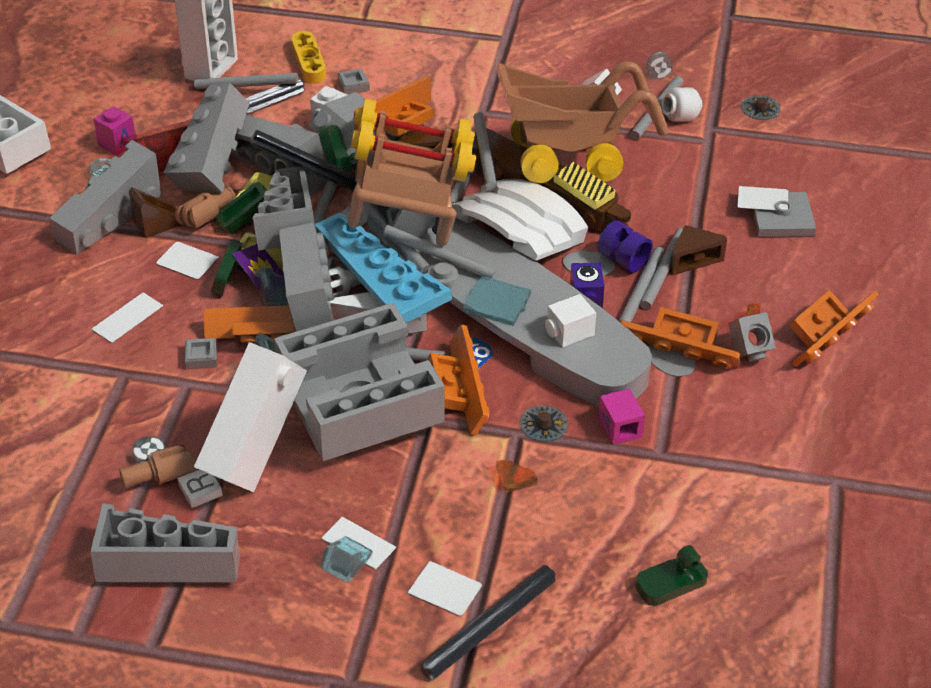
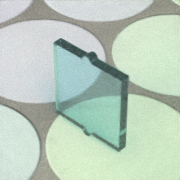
M481 276L476 287L470 290V297L463 307V312L514 326L520 313L526 310L525 304L531 295V289Z

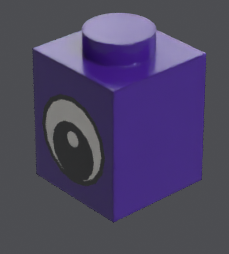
M601 262L571 263L570 285L603 309L605 286Z

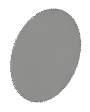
M594 251L572 252L563 259V264L569 271H571V263L601 262L603 276L615 269L613 260Z
M650 344L651 362L659 370L673 376H687L694 371L695 361L685 357L683 352L672 349L670 352H663L654 348L653 344Z

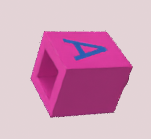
M113 106L93 119L98 145L109 152L118 155L126 150L125 146L131 140L136 142L133 117Z
M626 389L600 396L598 419L612 445L642 438L645 414L632 391Z

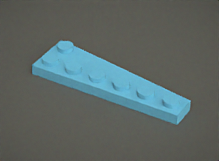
M341 212L315 224L317 233L323 232L325 243L329 245L331 250L381 306L394 303L406 323L452 300L451 290L428 273L422 274L417 270L414 263L409 260L405 262L398 257L397 251L391 247L389 249L385 248L380 244L377 237L367 233L361 226L350 228L348 226V217Z

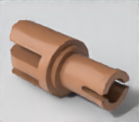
M224 186L223 193H213L211 195L206 192L201 193L179 206L175 212V219L183 226L198 228L215 219L219 209L234 200L235 193L229 186Z
M182 444L151 452L147 461L121 467L119 472L123 486L126 489L150 480H154V482H158L160 485L192 473L197 468L194 467L196 463L194 456Z

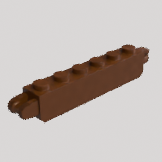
M486 128L496 181L502 179L529 181L524 176L520 164L521 157L528 148ZM475 133L472 155H476L474 170L483 174ZM559 164L558 171L565 167ZM554 177L547 182L536 183L555 192L567 201L583 218L588 228L599 234L613 221L618 220L628 226L627 222L631 219L630 210L618 204L619 197L617 192H615L613 199L594 210L553 182Z

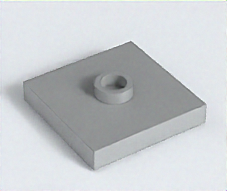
M788 192V201H778L775 205L777 210L752 209L758 237L815 236L816 226L807 192ZM780 204H787L788 209L783 210L778 206Z

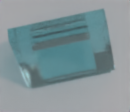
M345 536L326 546L321 568L337 578L349 582L369 560L373 551Z

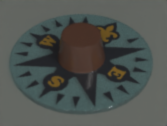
M762 95L747 97L741 104L742 111L747 116L757 120L773 119L781 111L780 104L776 100Z
M541 405L525 411L521 417L520 426L524 434L536 441L549 442L559 439L566 433L568 420L559 409Z

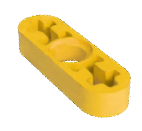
M308 31L294 33L291 37L292 50L304 81L312 84L324 81L326 79V66L314 35Z

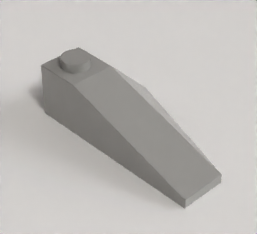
M355 92L325 103L309 124V127L319 134L320 128L337 125L342 132L348 156H350V154L356 151V148H351L354 132L353 112L357 107L363 106L365 98Z

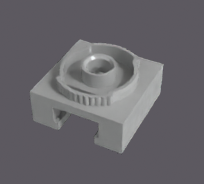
M394 303L274 338L276 353L287 357L307 370L293 405L322 461L444 422L445 386L429 360L417 364L413 362L406 350L408 325Z

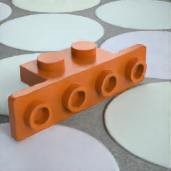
M425 76L377 99L375 112L387 111V119L422 126L423 123L434 118V108L426 105L431 101V78ZM354 110V112H353L354 119H355L356 110ZM354 124V130H358L359 125ZM384 125V131L388 132L391 136H402L405 132L409 131Z
M828 290L788 324L808 347L792 364L797 367L805 360L809 365L823 353L819 349L822 345L826 349L840 338L837 334L839 330L845 333L858 322L854 318L856 315L862 318L875 307L871 302L879 296L876 290L850 312Z
M289 305L208 308L203 311L205 338H240V343L259 342V337H271V341L274 342V338L296 332Z
M660 307L653 328L624 320L620 321L642 342L653 344V347L660 351L670 352L672 349L683 352L685 357L692 360L703 358L713 361L714 365L721 368L729 369L731 366L739 368V352L714 345L720 327L719 322Z
M460 325L449 343L451 356L431 352L426 361H430L445 386V409L464 412L469 434L477 435L481 427L487 423L490 410L486 404L484 386L480 380L478 362L475 360L472 348V339L469 336L467 326Z

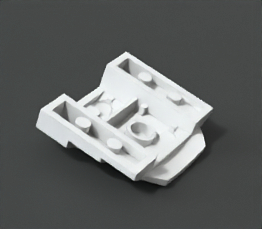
M521 179L497 180V188L492 191L487 190L484 184L481 186L480 192L464 196L463 201L452 204V208L457 213L456 218L465 223L475 220L485 222L503 234L507 239L514 241L513 249L536 261L584 243L588 226L583 218L562 197L546 187Z

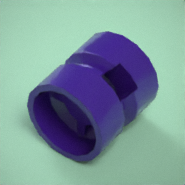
M616 220L610 223L602 232L597 249L602 255L610 260L617 261V264L634 273L647 263L653 250V242L644 235L634 232L632 228Z

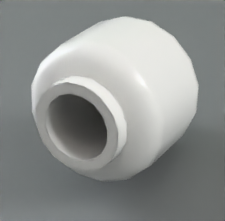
M676 87L668 90L663 96L661 108L666 117L672 122H691L699 115L702 109V100L694 88Z

